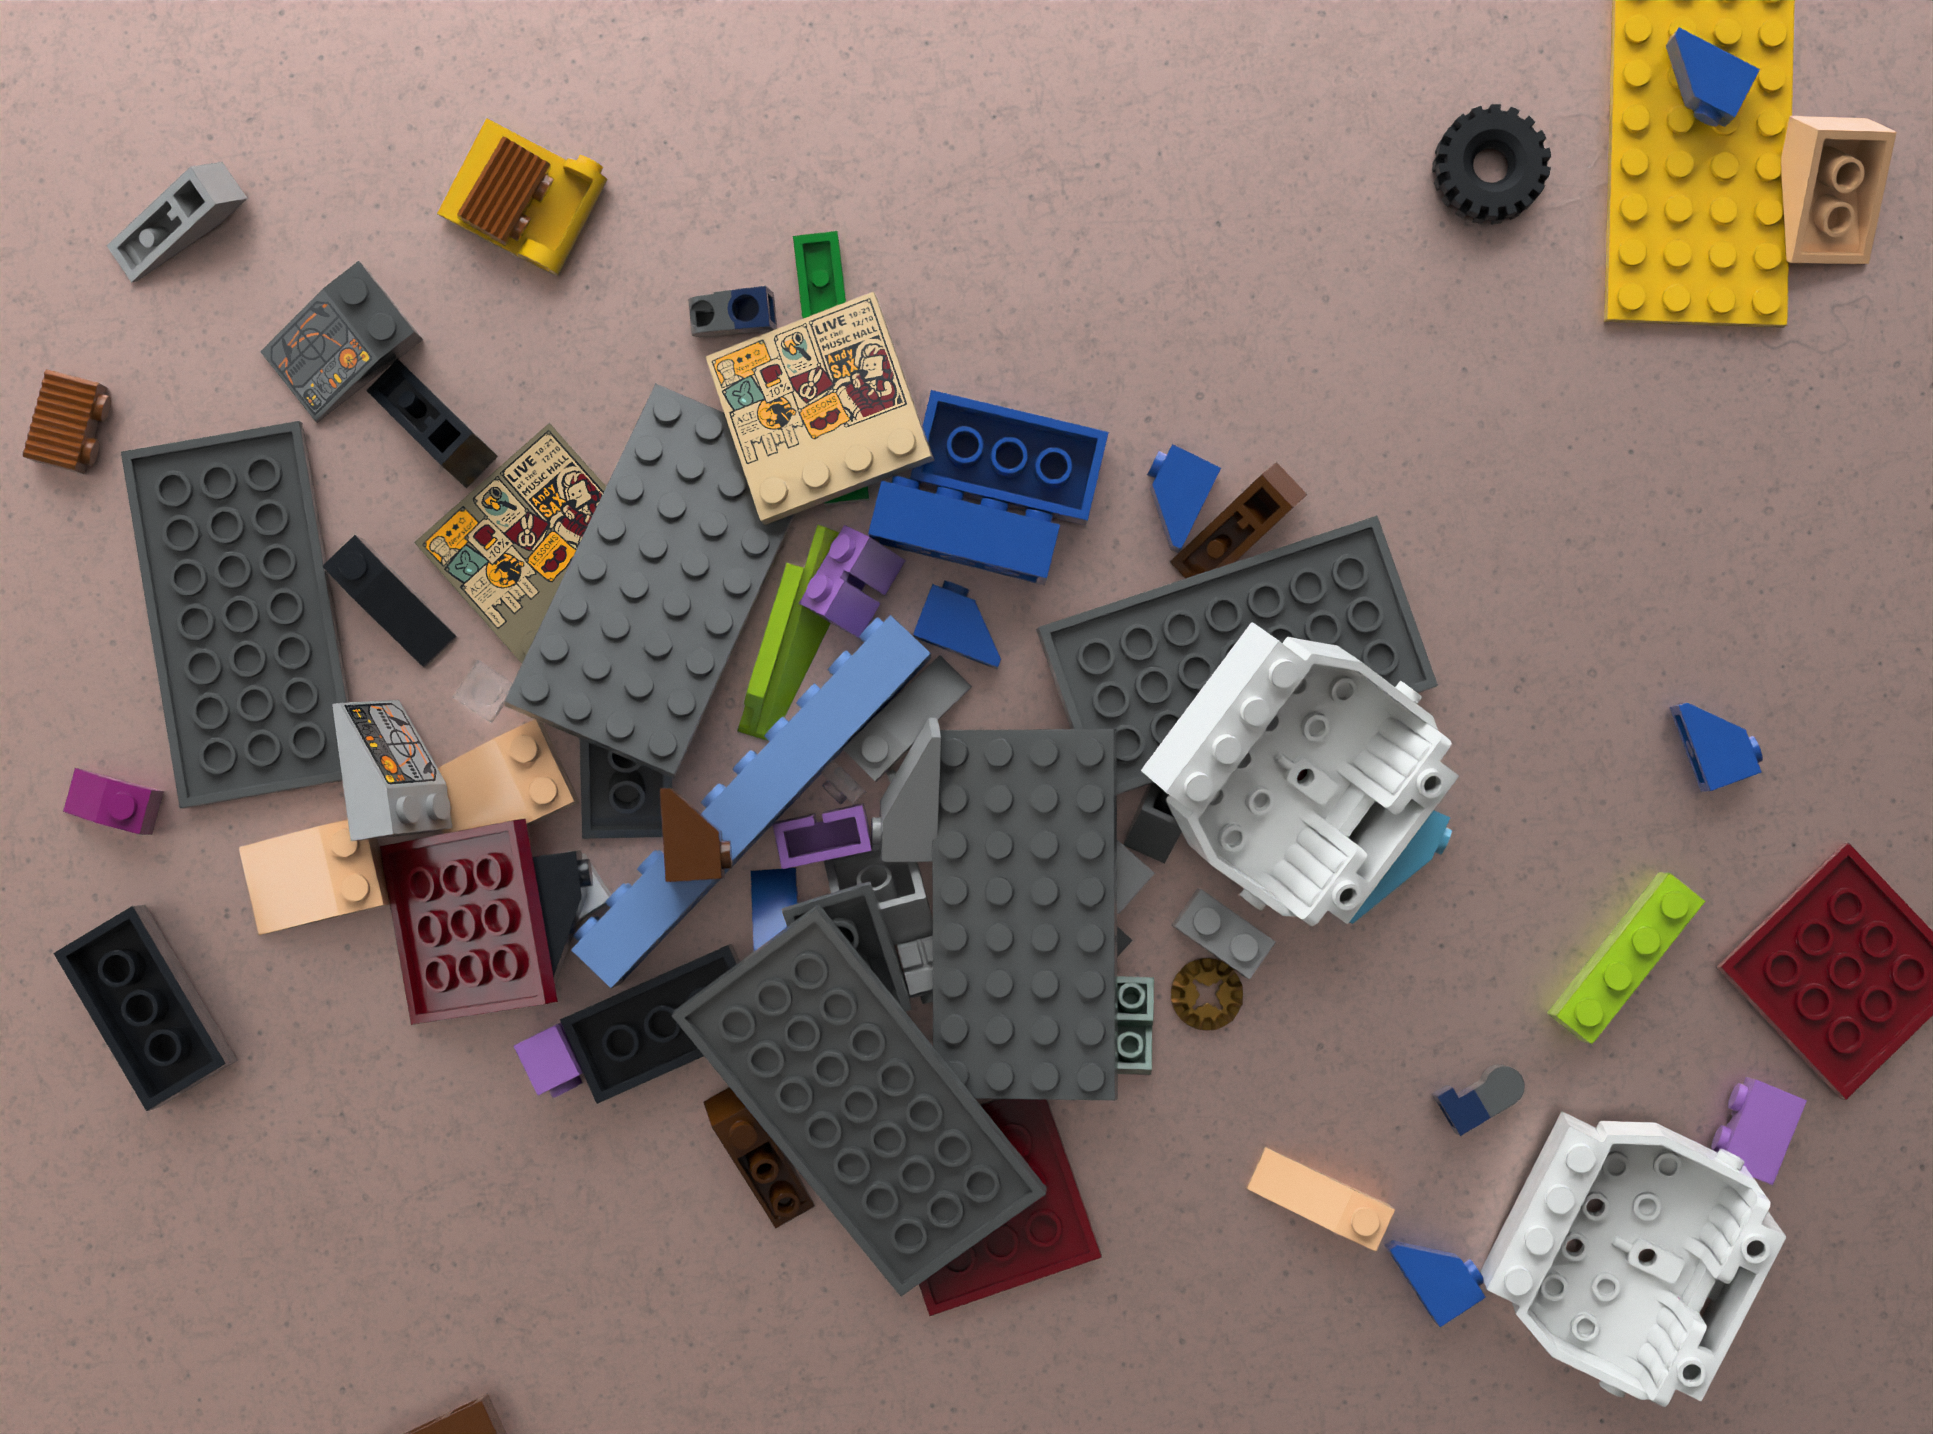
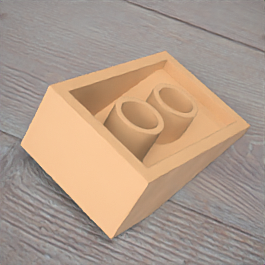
M1789 116L1781 157L1786 258L1788 262L1869 264L1896 131L1867 118Z
M536 719L495 737L438 767L446 782L448 799L451 806L452 828L444 829V834L526 818V824L529 827L580 803L543 722Z
M348 819L239 847L258 935L390 905L378 839L351 841Z

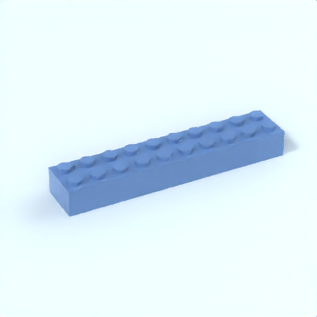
M891 615L884 622L877 617L859 636L863 645L853 655L847 650L844 651L828 668L832 677L821 688L814 683L798 699L796 704L801 708L790 721L781 717L764 735L769 743L758 754L750 750L734 766L732 770L737 774L734 780L727 787L720 783L717 784L701 801V804L706 808L701 814L722 832L723 841H731L732 867L844 751L843 748L930 661L931 653ZM654 850L637 868L642 876L633 885L629 882L627 884L623 883L606 900L605 903L610 907L601 919L598 916L590 917L577 930L573 937L579 942L571 951L610 988L616 987L638 967L721 879L665 882L664 853L661 850ZM724 869L725 874H726L730 869Z

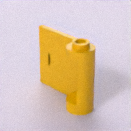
M486 118L437 215L534 266L558 276L603 190L607 178L601 174L604 167L586 156L579 155L577 160L570 158L565 160ZM503 136L550 163L551 170L548 176L554 179L542 202L540 203L533 199L525 215L529 216L531 220L519 241L510 238L506 247L459 220L457 216Z

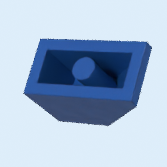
M1679 27L1669 38L1666 49L1684 105L1694 111L1693 115L1699 121L1717 127L1719 124L1725 127L1737 115L1760 69Z
M1172 444L1168 454L1158 451L1147 475L1155 479L1150 491L1171 550L1179 553L1221 468Z
M944 580L942 587L932 584L913 637L997 670L1001 662L1000 655L975 600L967 597L969 589Z
M1689 703L1669 707L1701 792L1713 791L1762 773L1758 764L1763 761L1760 746L1754 736L1748 737L1745 729Z
M1394 1240L1385 1244L1386 1249L1433 1321L1439 1327H1442L1486 1298L1479 1287L1484 1283V1278L1471 1259L1463 1263L1461 1258L1455 1253Z

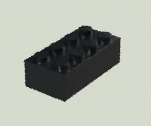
M146 905L131 906L53 953L146 1111L163 1106L238 1061Z
M732 944L560 1019L596 1104L704 1057L674 1020L672 1014L674 1010L740 962Z

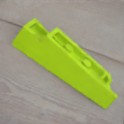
M817 525L805 568L786 563L746 692L745 707L737 732L767 740L764 735L781 717L785 718L831 624L799 604L807 590L808 583L815 576L828 554L832 542L840 532Z

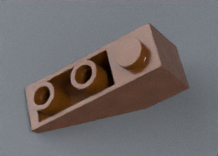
M730 1087L703 1102L712 1129L775 1229L815 1207L793 1164Z

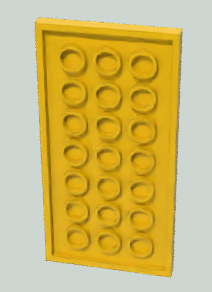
M1612 0L1604 322L1784 328L1787 326L1789 262L1786 258L1781 157L1789 116H1792L1795 0ZM1679 27L1760 69L1737 115L1725 127L1720 124L1714 127L1699 121L1694 117V111L1684 105L1666 49L1669 38Z

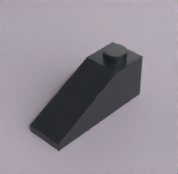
M398 358L366 390L466 489L498 457Z
M354 535L322 566L424 668L457 637L361 537Z
M581 851L532 857L555 986L587 897L586 887L593 886L590 859L582 860Z

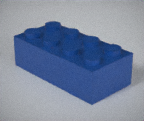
M931 390L923 429L934 461L913 468L910 479L919 482L920 487L937 490V487L948 488L964 493L963 497L979 501L982 498L993 499L1008 504L1009 508L1025 512L1026 509L1037 510L1051 514L1055 519L1086 526L1109 432Z
M893 476L891 483L881 480L868 536L883 546L1045 586L1060 528L1059 524L1051 523L1053 515L1032 509H1026L1025 516L1007 512L1008 504L988 498H982L980 505L964 501V493L943 487H937L936 494L920 490L919 482L904 477Z

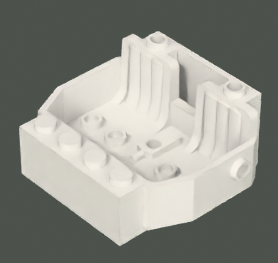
M1251 622L1141 769L1145 775L1169 794L1166 802L1188 845L1210 865L1244 889L1240 893L1241 897L1260 911L1268 905L1282 916L1299 917L1310 926H1315L1327 910L1348 924L1459 777L1458 774L1440 762L1449 750L1451 740L1438 731L1434 717L1418 705L1422 696L1402 681L1394 687L1363 662L1339 646L1287 637L1281 643L1253 622ZM1307 769L1305 778L1297 781L1299 772Z
M1561 1111L1480 1272L1484 1278L1483 1281L1486 1289L1512 1302L1516 1315L1553 1358L1599 1379V1385L1603 1389L1618 1397L1623 1398L1628 1393L1640 1400H1651L1660 1406L1666 1407L1675 1390L1702 1401L1786 1239V1235L1768 1212L1770 1208L1769 1199L1747 1168L1743 1166L1745 1161L1740 1157L1723 1149L1715 1152L1654 1122L1599 1121L1595 1128ZM1597 1198L1603 1201L1602 1208L1599 1211L1590 1212L1587 1210V1204L1590 1200ZM1572 1239L1582 1241V1247L1577 1252H1570L1566 1249L1567 1243ZM1644 1249H1652L1654 1251V1257L1648 1262H1642L1638 1259L1639 1253ZM1708 1297L1711 1301L1701 1317L1700 1311Z

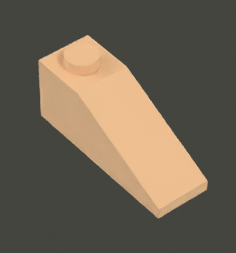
M1267 1147L1264 1148L1246 1187L1248 1190L1373 1251H1377L1395 1212V1209L1389 1204Z

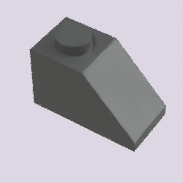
M1154 782L1148 784L1123 845L1165 864L1182 831L1166 802L1169 794Z

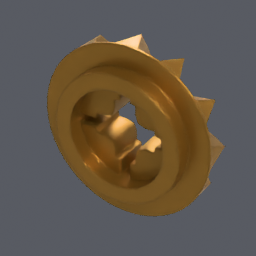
M1213 958L1197 959L1182 967L1175 976L1171 987L1172 1005L1178 1017L1192 1028L1205 1031L1218 1030L1232 1022L1243 1005V985L1234 969L1226 963ZM1196 979L1200 984L1203 983L1207 987L1213 983L1216 984L1220 979L1222 980V983L1218 986L1219 989L1215 993L1216 998L1219 1000L1218 1003L1222 1006L1220 1010L1215 1005L1212 1006L1207 1002L1202 1006L1199 1005L1195 1010L1192 1008L1200 996L1193 980Z

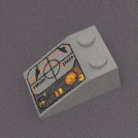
M399 700L332 704L350 840L357 841L405 836L452 828L451 806L448 799L446 782Z

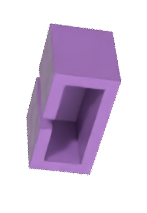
M844 525L839 535L832 542L829 552L817 573L808 583L807 590L799 604L836 627L860 638L859 636L867 628L881 604L862 592V589L867 584L879 593L886 595L906 560L871 537Z
M864 803L824 811L822 813L823 821L817 822L815 813L776 821L773 824V830L781 868L787 869L872 851L873 845L871 843V834Z
M561 1023L514 1045L515 1051L537 1095L549 1090L552 1098H555L583 1083L579 1076L583 1072Z
M1746 1077L1744 1083H1738L1731 1093L1728 1108L1732 1109V1118L1726 1126L1721 1125L1717 1129L1712 1141L1711 1150L1718 1152L1719 1149H1723L1740 1157L1745 1161L1743 1166L1747 1168L1753 1178L1773 1185L1807 1100L1759 1080Z

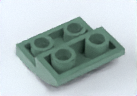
M1117 976L1118 1074L1151 1075L1154 977Z

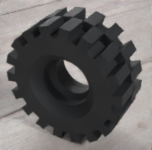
M1491 104L1485 110L1482 109V106L1473 108L1467 115L1463 113L1447 129L1435 150L1436 158L1432 163V172H1436L1437 176L1434 181L1436 191L1442 190L1444 194L1441 200L1447 207L1450 204L1458 209L1455 213L1462 219L1466 215L1473 217L1472 223L1482 224L1485 220H1491V225L1500 224L1504 219L1509 218L1512 220L1519 216L1541 194L1545 187L1544 183L1550 175L1551 167L1547 166V162L1551 158L1550 148H1544L1543 142L1546 140V136L1543 130L1539 132L1534 130L1532 126L1535 124V121L1529 115L1524 120L1517 116L1520 110L1510 107L1508 111L1501 110V104ZM1495 149L1505 156L1508 170L1502 180L1489 183L1481 180L1476 175L1473 163L1475 156L1480 151Z

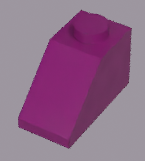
M75 768L63 812L140 835H152L164 791Z

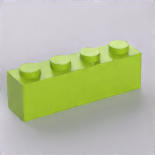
M1658 872L1547 1014L1582 1042L1593 1044L1705 903V900L1671 873Z

